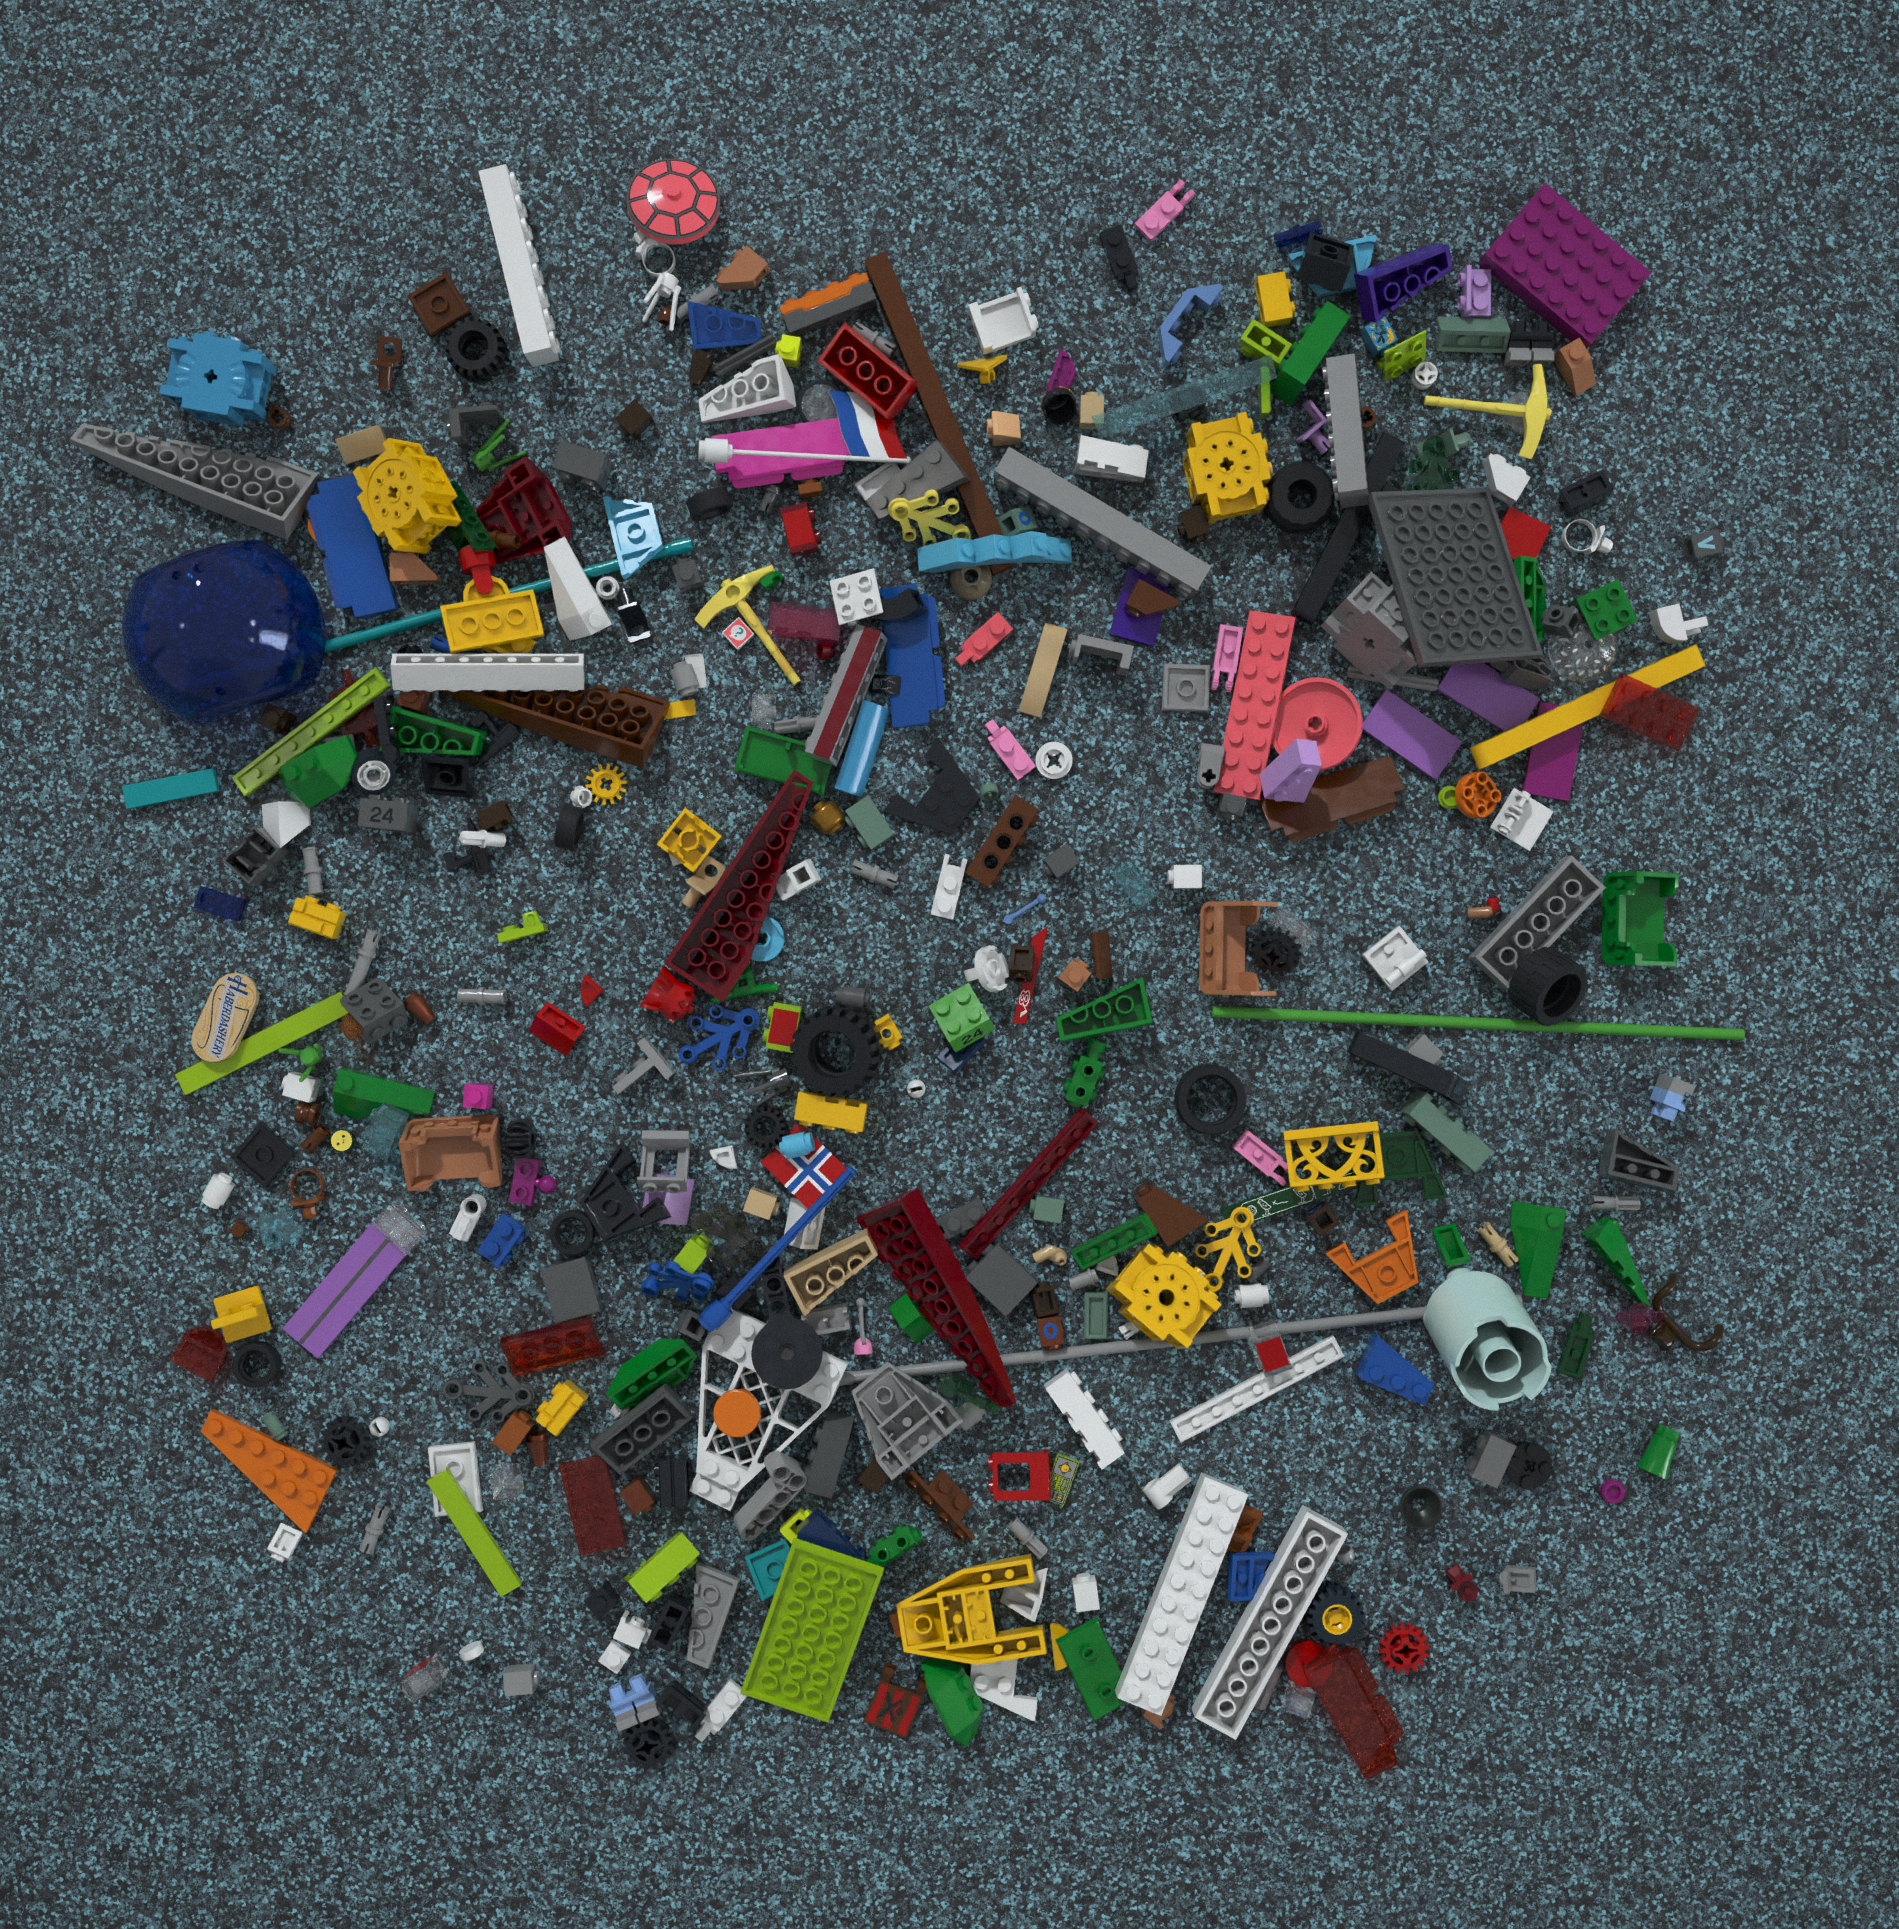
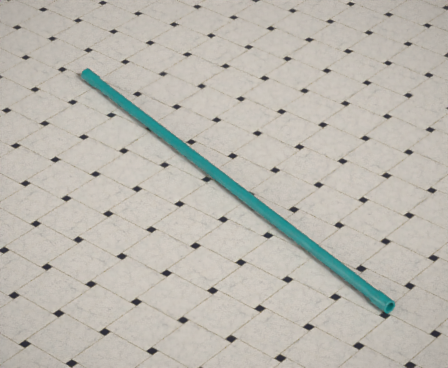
M687 537L663 545L664 549L648 562L693 551L691 538ZM617 558L585 567L583 570L588 579L618 571L620 567ZM550 578L511 588L509 592L515 593L533 589L534 594L551 590L552 586ZM440 609L432 610L202 676H194L176 681L177 690L181 695L206 686L443 620Z

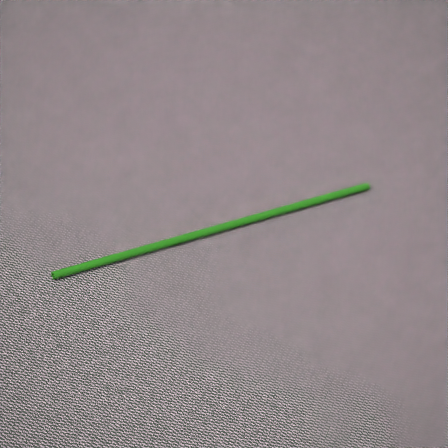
M1212 1006L1211 1014L1215 1018L1742 1041L1745 1038L1744 1029L1571 1021H1561L1558 1024L1546 1026L1539 1024L1535 1020L1228 1006Z

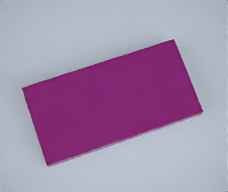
M1538 702L1535 717L1561 705ZM1583 723L1530 746L1522 791L1524 790L1534 796L1569 801Z

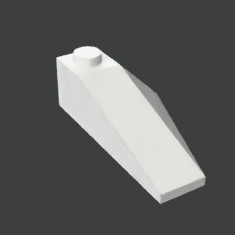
M777 354L755 361L751 364L752 367L743 373H737L734 375V379L725 385H719L698 399L701 422L707 423L769 414L796 407L794 386L781 355Z
M565 536L545 546V556L558 621L569 640L593 635L612 625L609 614Z

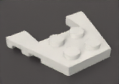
M1018 1659L980 1665L971 1664L970 1680L978 1696L1031 1721H1035L1037 1697L1014 1695Z

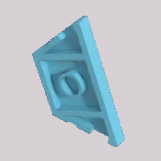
M1376 235L1345 241V243L1354 245L1351 268L1341 292L1356 289L1354 273L1369 268L1374 244L1377 239ZM1304 251L1288 255V261L1297 272ZM1314 283L1308 284L1317 297L1341 293L1337 290L1329 291L1323 286Z
M605 496L603 501L623 579H627L664 549L655 510L652 503H636L633 500L627 499L623 501L611 500L610 497Z

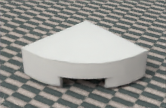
M733 1145L709 1150L712 1158L719 1165L728 1169L738 1168Z
M1115 1256L1095 1266L1096 1270L1118 1276V1263Z

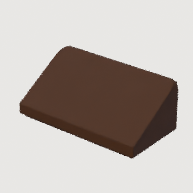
M1108 932L1091 933L1095 978H1110L1113 976L1109 934Z

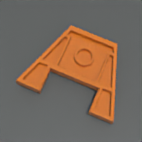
M1405 1209L1385 1219L1395 1241L1357 1261L1353 1259L1344 1241L1323 1252L1377 1304L1419 1283L1408 1214Z

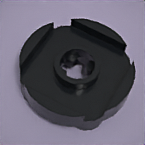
M1528 1441L1516 1443L1517 1447L1505 1471L1507 1476L1517 1486L1526 1490L1542 1486L1554 1472L1549 1452L1537 1443ZM1525 1460L1534 1461L1531 1470L1523 1469L1525 1467Z

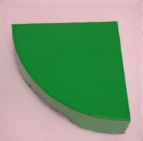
M776 571L761 579L760 583L764 590L768 592L785 578L780 571Z

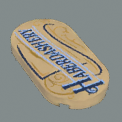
M231 973L221 977L214 985L192 1033V1047L201 1059L217 1063L229 1059L236 1053L260 998L257 985L250 977L239 973Z

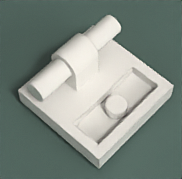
M1400 926L1394 928L1362 954L1390 991H1393L1428 963L1426 953L1416 947Z

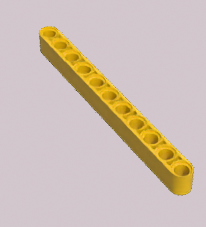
M1697 644L1689 646L1484 740L1469 749L1478 769H1482L1706 666Z

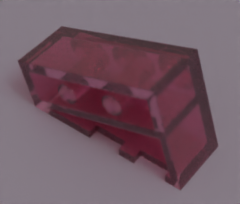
M770 602L767 630L771 637L813 642L826 641L840 645L842 625L838 623L836 609L825 608L824 610H819L808 605L795 606L789 603Z

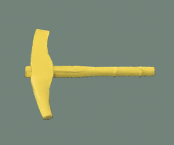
M1542 364L1533 365L1532 387L1525 405L1480 402L1426 395L1424 398V405L1522 417L1524 441L1518 456L1532 459L1541 438L1545 420H1549L1552 413L1551 408H1547V390Z
M773 565L757 569L733 581L730 578L724 580L721 584L722 589L706 603L694 620L704 629L716 615L726 609L736 607L748 625L761 639L771 653L770 655L776 660L793 686L801 681L746 602V598L753 588L760 583V580L776 572Z

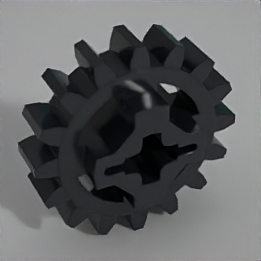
M1269 927L1267 931L1261 930L1252 941L1253 945L1250 948L1254 952L1251 958L1258 960L1256 967L1262 965L1264 967L1262 972L1265 973L1267 970H1270L1271 976H1274L1276 972L1280 976H1283L1285 972L1290 974L1297 967L1302 953L1299 952L1301 944L1294 943L1297 937H1289V930L1282 933L1281 927H1278L1276 931L1272 927Z
M349 1415L344 1416L343 1420L338 1416L334 1419V1422L330 1421L326 1424L328 1429L321 1431V1434L325 1437L319 1440L320 1444H324L320 1452H327L328 1455L325 1457V1460L334 1459L332 1465L335 1466L338 1462H341V1466L344 1468L349 1462L351 1466H354L357 1460L362 1461L365 1458L364 1454L370 1451V1448L366 1446L372 1442V1439L366 1437L370 1430L364 1431L363 1428L366 1423L363 1422L359 1425L357 1423L358 1417L350 1421ZM338 1427H346L344 1431L335 1430ZM344 1437L347 1438L346 1443H347L348 1445H345V1444H344V1442H345V1440L343 1439ZM348 1451H349V1452H352V1453H353V1452H356V1453L353 1454V1455L344 1456L345 1453H347Z
M651 1718L649 1722L644 1721L639 1725L632 1726V1729H627L625 1734L627 1737L623 1741V1745L627 1746L624 1749V1754H630L628 1762L636 1761L635 1768L642 1764L644 1765V1771H647L649 1765L656 1770L658 1762L663 1766L666 1762L665 1758L670 1759L672 1754L670 1750L674 1747V1743L671 1740L674 1735L673 1733L667 1734L670 1726L662 1727L661 1719L654 1723V1718ZM640 1732V1738L634 1742V1737ZM662 1745H664L662 1752L660 1754H657L658 1749L661 1748Z

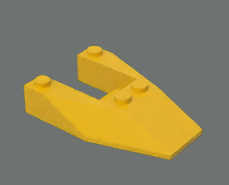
M1032 1555L1009 1557L963 1568L897 1603L903 1651L974 1665L1047 1654L1043 1624L996 1632L989 1593L990 1589L1034 1583L1035 1573Z

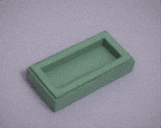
M1084 1291V1339H1107L1108 1292Z

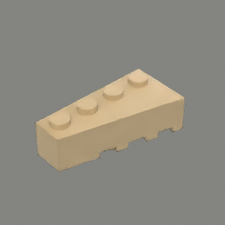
M866 1228L784 1268L783 1276L804 1317L817 1304L824 1301L836 1288L842 1286L853 1274L855 1275L878 1255L877 1246Z

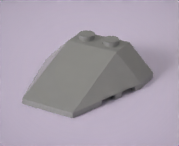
M886 1362L851 1391L861 1419H863L866 1427L867 1436L874 1449L875 1458L891 1480L964 1421L950 1402L889 1362Z

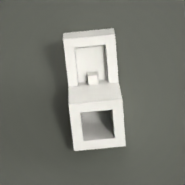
M1680 604L1658 608L1649 612L1655 634L1661 640L1671 644L1682 643L1688 640L1687 636L1701 633V628L1708 626L1706 616L1683 621Z
M807 859L780 875L776 889L781 899L786 900L804 889L815 885L821 881V878L812 860Z

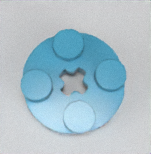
M766 916L760 933H766L768 937L765 939L766 944L756 943L751 959L755 961H769L775 958L781 952L785 943L784 931L781 925L775 919Z

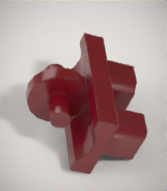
M1454 1564L1445 1571L1452 1581L1449 1587L1453 1592L1457 1591L1458 1596L1462 1600L1470 1602L1477 1597L1478 1589L1471 1582L1474 1578L1469 1572L1464 1574L1458 1564Z

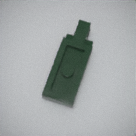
M1580 1312L1576 1323L1572 1322L1571 1327H1569L1556 1368L1557 1373L1581 1379L1594 1338L1593 1328H1590L1593 1317L1589 1314Z

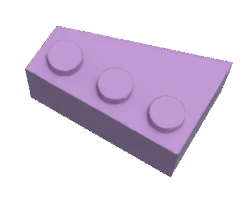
M1295 739L1259 774L1265 799L1305 802L1322 767L1316 741Z

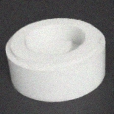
M475 1641L463 1647L459 1654L463 1661H470L481 1655L484 1647L481 1641Z

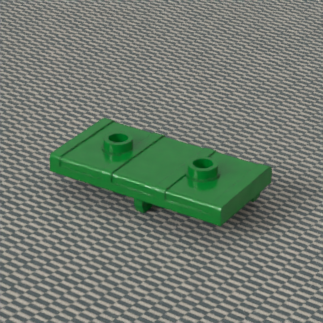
M746 726L734 771L784 785L795 769L813 781L810 792L824 796L832 765L812 759L805 752L806 742ZM793 781L791 782L794 785L801 787L803 789L807 788V785L796 783Z
M1096 1617L1055 1640L1086 1709L1093 1720H1097L1126 1703V1701L1118 1699L1115 1693V1688L1122 1671Z

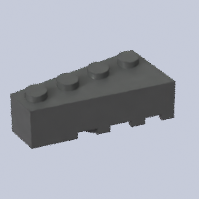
M936 440L870 496L866 502L880 520L888 522L893 519L888 511V506L892 500L896 498H905L908 501L923 497L925 492L931 489L937 491L938 495L971 479L945 444Z

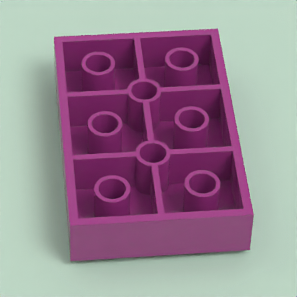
M1546 183L1541 186L1478 262L1483 268L1491 269V274L1548 321L1568 340L1573 342L1580 337L1586 349L1595 341L1651 274L1646 267Z

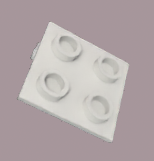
M874 568L830 581L839 625L848 623L850 627L855 626L860 619L884 613Z
M1513 788L1490 828L1530 851L1554 811L1530 797L1531 794L1524 790L1521 792Z

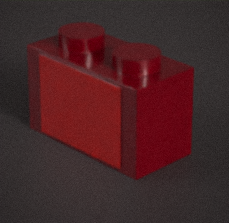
M807 502L779 508L792 558L819 552L818 545L822 544L819 530L814 531L812 522H816L813 508L808 509Z

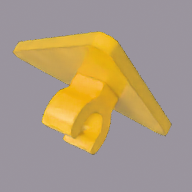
M1007 355L961 362L957 366L958 368L980 371V383L989 384L991 383L990 380H995L993 368L1008 358Z

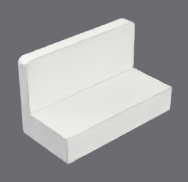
M797 1198L790 1199L784 1234L808 1210ZM825 1207L789 1245L800 1249L818 1250Z

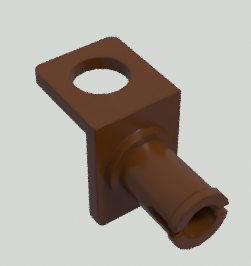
M378 337V360L370 361L371 365L379 367L378 389L393 390V369L397 366H402L401 338ZM387 342H391L396 346L395 355L388 356L385 354L384 345Z

